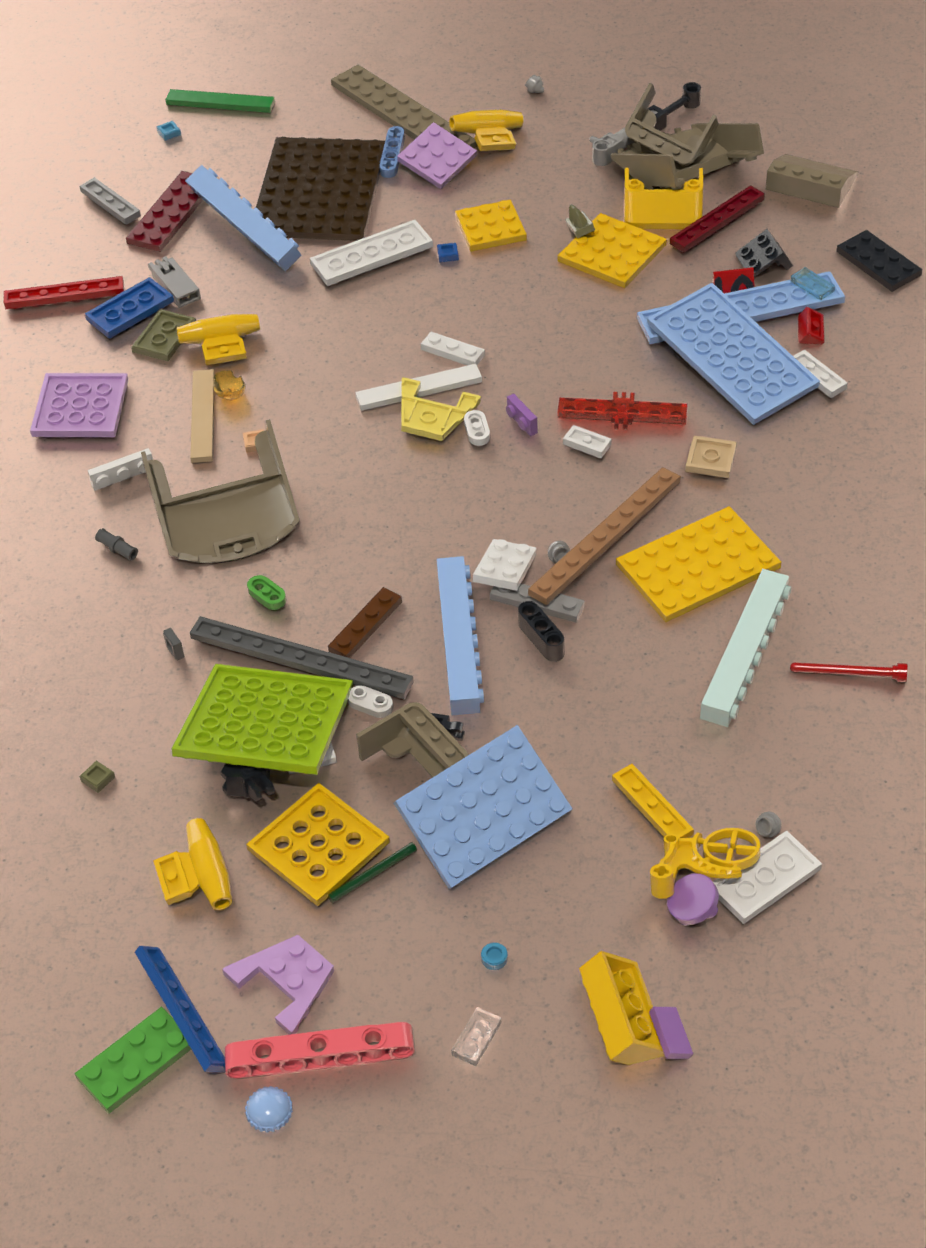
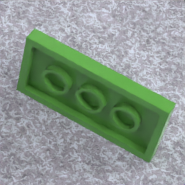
M161 1006L74 1074L84 1088L110 1114L188 1053L191 1048L175 1020Z

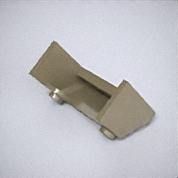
M649 83L626 124V135L629 139L658 154L673 155L674 162L682 166L690 165L703 153L719 125L717 116L712 115L701 136L694 135L684 144L654 128L657 121L656 115L647 108L654 98L656 91L653 84Z
M417 702L403 706L356 734L359 759L361 761H364L380 750H383L388 756L393 758L402 757L410 752L432 777L469 755L425 706Z

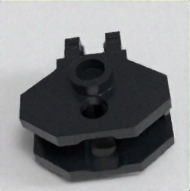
M225 763L221 770V776L226 780L222 789L228 796H244L246 799L251 797L257 802L262 798V791L267 793V795L275 794L276 790L269 779L270 770L268 768Z

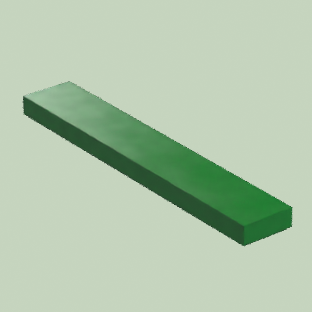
M170 89L165 101L166 105L271 113L275 104V97Z

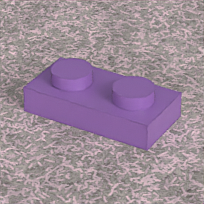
M514 393L507 396L506 412L508 416L513 418L519 427L530 436L537 434V417Z

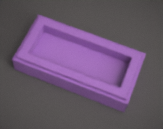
M653 1006L649 1013L666 1059H689L693 1055V1051L677 1008Z

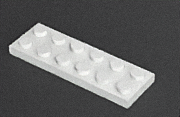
M412 220L311 257L310 264L324 283L329 286L432 248L433 240L416 220Z

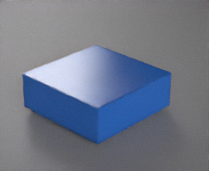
M456 243L437 245L439 263L459 260Z

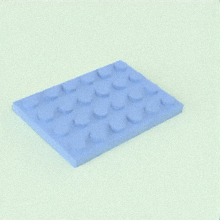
M518 725L394 802L395 807L448 889H451L573 809Z

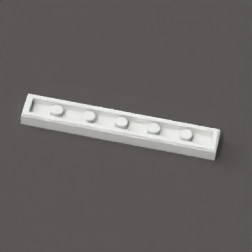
M472 364L413 378V380L421 381V387L416 397L419 398L481 383L482 376L477 365ZM402 381L355 392L361 411L401 402Z

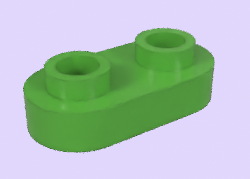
M257 575L248 580L249 595L266 608L277 610L286 604L285 591L267 577Z

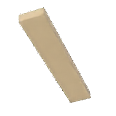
M214 369L193 371L190 459L191 463L213 462Z

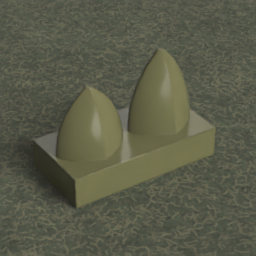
M570 204L569 218L565 219L574 235L580 238L594 231V225L585 213Z

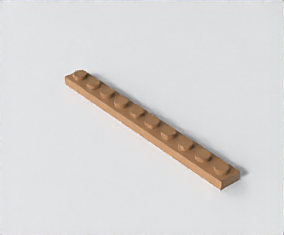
M662 467L528 588V596L548 605L680 483L681 476Z

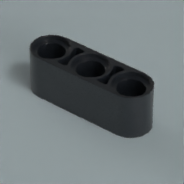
M533 601L522 602L518 606L520 629L548 661L557 662L563 659L565 643L562 632L538 604Z

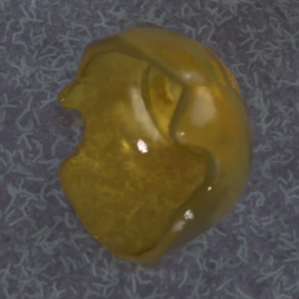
M220 371L213 377L214 391L220 398L235 400L244 394L246 384L242 376L236 378L233 371Z

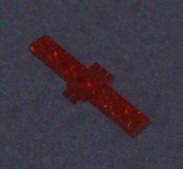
M613 392V400L559 397L558 418L611 421L610 423L614 424V430H619V424H623V430H627L628 425H632V422L686 425L688 404L635 401V393L632 392L630 393V398H626V392H622L621 398H618V392Z

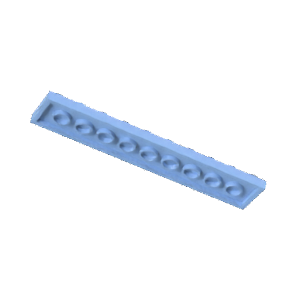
M830 271L725 293L728 298L755 322L799 313L806 307L814 310L845 302V295ZM668 306L637 312V320L649 344L664 342L665 340L647 324V318Z

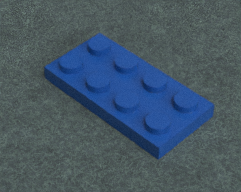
M148 277L86 312L85 318L110 339L174 302V298L170 292Z

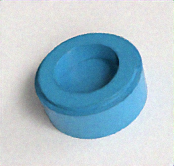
M500 943L487 944L481 951L482 964L490 970L503 968L508 961L507 949Z

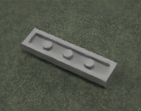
M95 177L80 185V190L84 195L125 225L141 217L138 208Z
M520 584L517 591L493 586L490 592V600L516 607L522 602L533 601L538 604L546 615L577 623L585 606V600L563 594H558L548 605H545L528 596V588L531 586Z

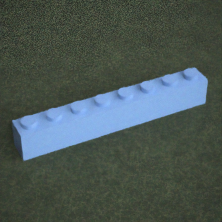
M201 165L185 180L190 188L286 272L302 256L297 249L299 245L292 238L288 240L286 238L287 235L282 229L278 228L276 230L274 228L275 224L269 218L264 219V215L256 207L252 209L251 203L246 198H239L240 194L233 187L229 189V185L223 178L217 179L218 175L211 168L207 170Z
M464 556L438 558L437 571L451 716L480 713V703H484L483 689H478V685L482 684L481 670H476V666H480L479 652H474V648H478L477 634H472V631L476 630L475 616L470 617V613H474L473 599H468V596H472L471 582L466 581V579H470V567L465 565Z

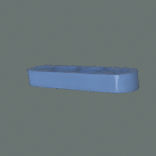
M394 126L387 131L380 161V174L384 178H392L398 172L399 162L397 161V156L402 152L405 140L402 127Z

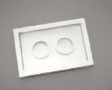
M493 539L473 573V582L517 591L536 556L537 548L527 544L507 542L503 539Z

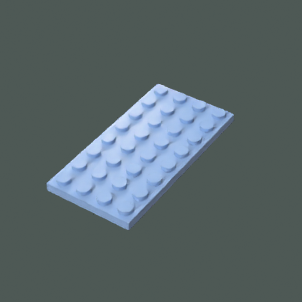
M713 283L706 285L647 318V324L753 425L819 387L820 380Z

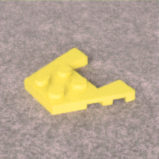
M402 377L401 431L443 441L464 420L465 414L474 410L480 404L481 396L462 392L456 407L416 397L421 387V381Z

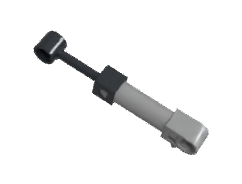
M695 82L686 83L683 86L682 97L664 109L656 105L647 108L656 115L657 121L654 128L659 131L664 129L667 124V115L681 106L691 109L699 107L701 104V85ZM625 127L615 134L609 132L600 139L591 136L589 140L593 143L592 161L597 166H606L613 161L611 159L612 153L616 152L618 154V149H625L628 144L635 141L627 137Z

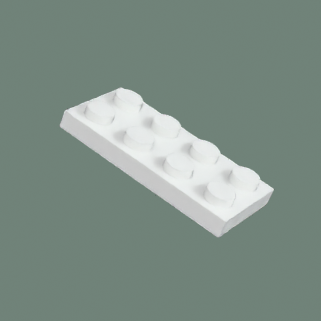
M787 830L760 848L759 860L751 867L741 870L742 877L717 878L713 881L719 892V901L743 924L819 872L822 868V863Z

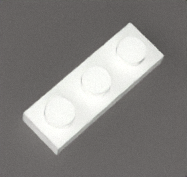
M430 332L421 343V350L464 365H478L485 356V349L434 332Z
M806 350L793 356L820 380L818 388L830 398L847 389L848 383Z
M149 448L88 470L93 490L96 491L145 473L141 452L145 451L147 459L153 460Z

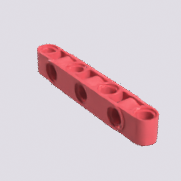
M395 1022L232 1042L225 1046L226 1075L230 1078L269 1076L408 1058L415 1051L412 1026L406 1022ZM372 1042H378L376 1045H369ZM317 1049H324L323 1051L315 1052ZM264 1055H270L269 1057L264 1059L260 1058Z

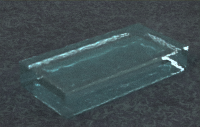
M806 267L791 276L792 283L819 300L824 299L835 291V285Z

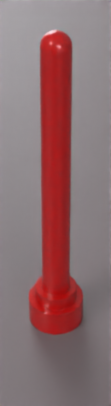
M797 662L790 665V670L793 672L892 677V680H896V682H907V663H897V665H892V667Z

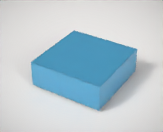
M174 121L156 126L157 132L164 141L181 135V130Z

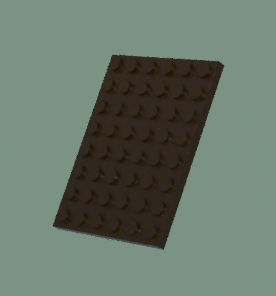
M276 137L256 208L264 215V219L269 218L275 224L274 228L276 230L278 228L282 229L287 235L286 238L349 241L365 238L380 176V161L385 141L376 139Z

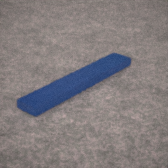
M139 946L135 951L136 956L205 1072L225 1073V1057L160 948Z

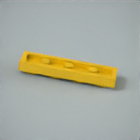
M632 763L612 775L614 784L663 837L667 834H675L679 838H690L694 835L692 826Z

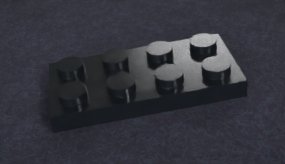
M868 230L837 245V253L891 292L922 276V268Z

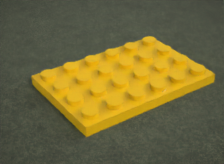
M730 506L616 558L617 567L665 623L757 580L762 569L773 572L780 569L782 563Z

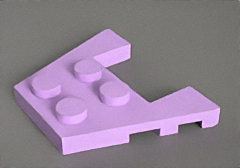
M296 935L230 964L222 970L224 976L239 989L261 972L293 1002L279 1013L275 1020L290 1035L297 1033L298 1026L309 1014V1008L312 1003L320 996L334 973V966L304 939Z

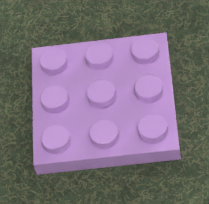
M433 122L397 156V161L439 189H442L477 156V150Z

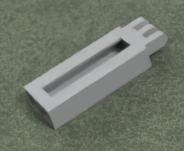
M165 256L162 258V262L159 259L155 260V265L152 262L148 263L152 277L159 285L173 295L174 303L178 308L201 299L199 288L173 258L168 259Z

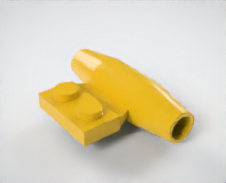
M501 109L469 111L450 116L449 119L451 131L475 134L474 139L480 151L515 149V139L511 131L508 130L520 128L524 123L521 112Z
M230 314L200 319L176 329L179 344H202L206 365L247 359L241 337L259 331L260 323L257 314Z
M192 819L186 824L189 852L175 851L153 860L165 900L169 906L191 897L201 887L214 910H224L232 904L229 874L219 844L204 819Z

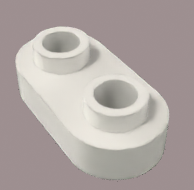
M478 410L467 412L464 416V425L469 442L476 446L487 444L490 440V430L485 414Z
M366 686L351 688L348 698L351 708L377 718H384L392 713L393 702L389 695Z

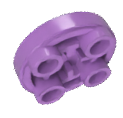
M703 874L686 875L674 884V894L667 898L668 910L684 926L702 922L717 914L719 892L709 877Z

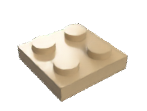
M693 436L685 472L729 478L737 442Z

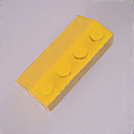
M599 951L583 964L579 970L582 976V983L590 999V1006L598 1023V1030L602 1034L606 1053L610 1060L632 1065L664 1057L662 1046L649 1013L653 1005L637 962Z

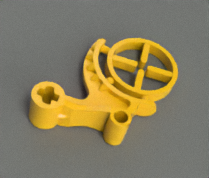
M741 828L720 829L709 834L706 839L699 832L695 833L692 838H679L675 834H667L663 838L664 858L660 860L659 864L652 866L650 869L651 894L659 899L671 897L674 894V882L677 872L681 868H687L697 874H703L711 878L742 877L741 870L751 867L759 860L761 854L760 841L755 834ZM731 838L729 849L727 844L714 843L721 839ZM738 838L744 839L754 846L737 845ZM701 844L703 845L704 858L697 851ZM735 849L738 855H749L747 858L732 861L733 850ZM710 852L727 853L725 860L714 857Z

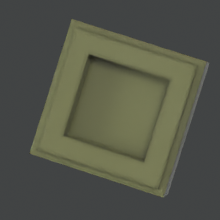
M95 761L79 777L81 782L99 793L115 778V774L100 762Z

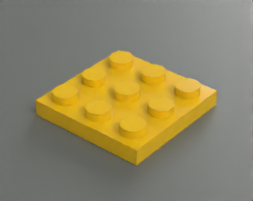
M511 199L455 210V217L470 252L527 240V234Z

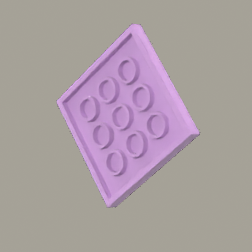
M46 373L30 429L31 436L115 437L129 380L127 373Z

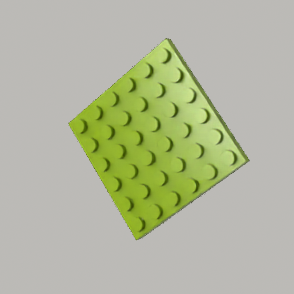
M215 664L171 748L172 756L317 775L347 704L351 688H353V680Z

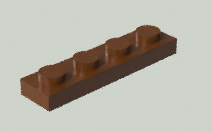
M382 587L328 645V651L351 658L402 603V596Z

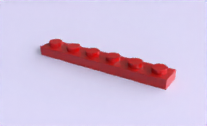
M123 276L5 290L3 303L6 310L117 296L124 292Z

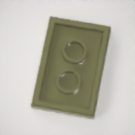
M160 309L131 346L132 352L169 361L181 345L179 344L176 328L194 322L196 318Z

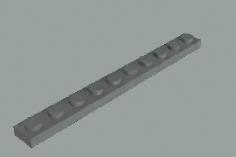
M201 616L190 631L191 639L320 676L353 680V685L366 686L401 699L406 698L414 683L413 676Z

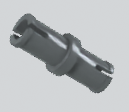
M104 528L97 531L95 540L109 547L111 552L119 553L129 561L136 558L138 549L124 542L122 537L114 536Z

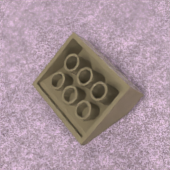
M784 154L774 159L768 168L766 190L839 208L858 176V171Z

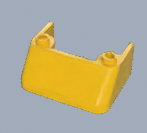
M625 168V223L641 229H684L703 216V168H699V180L691 179L685 182L683 190L644 189L643 182L638 179L629 180V168Z

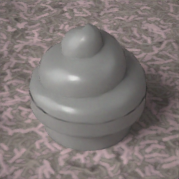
M536 75L531 76L525 84L527 91L537 94L543 93L542 78Z
M555 541L549 546L548 557L552 562L557 563L570 551V548L563 541Z
M764 812L756 820V829L762 836L774 837L781 830V820L773 812Z

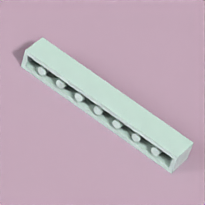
M762 569L703 698L700 719L725 727L729 726L731 719H736L739 712L738 703L739 701H744L747 693L746 685L747 683L751 684L755 674L753 669L755 666L759 667L762 659L761 651L762 649L766 650L770 640L768 635L770 632L774 633L777 615H782L784 609L783 601L784 599H789L792 589L791 586H788L789 576Z

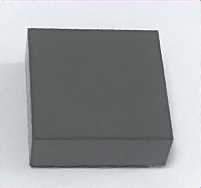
M171 627L164 630L163 635L168 650L177 661L184 658L182 643Z

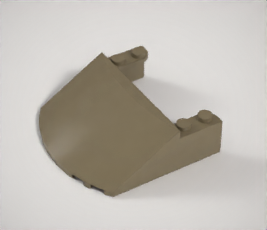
M708 123L691 124V129L681 131L680 127L675 128V133L665 134L686 144L690 137L694 135L701 136ZM719 123L703 153L690 165L682 166L674 162L673 155L658 154L637 142L628 144L625 151L623 148L618 149V154L616 152L612 153L611 159L624 170L629 168V174L643 182L647 189H666L669 187L679 189L684 187L685 181L699 176V168H703L704 175L743 159L753 161L757 159V156L764 154L759 123Z
M270 419L266 420V431L258 433L255 437V447L263 474L172 497L162 463L158 460H148L146 452H141L144 469L169 556L198 563H221L243 559L275 545L300 522Z

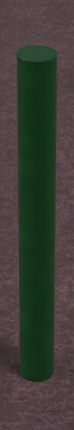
M413 842L407 844L328 894V899L331 903L338 901L416 852L415 844Z

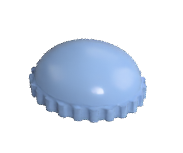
M272 1086L263 1087L253 1092V1095L246 1102L247 1106H245V1114L250 1125L254 1126L256 1130L259 1129L260 1132L266 1131L267 1133L284 1127L285 1123L289 1122L293 1112L292 1101L287 1092Z

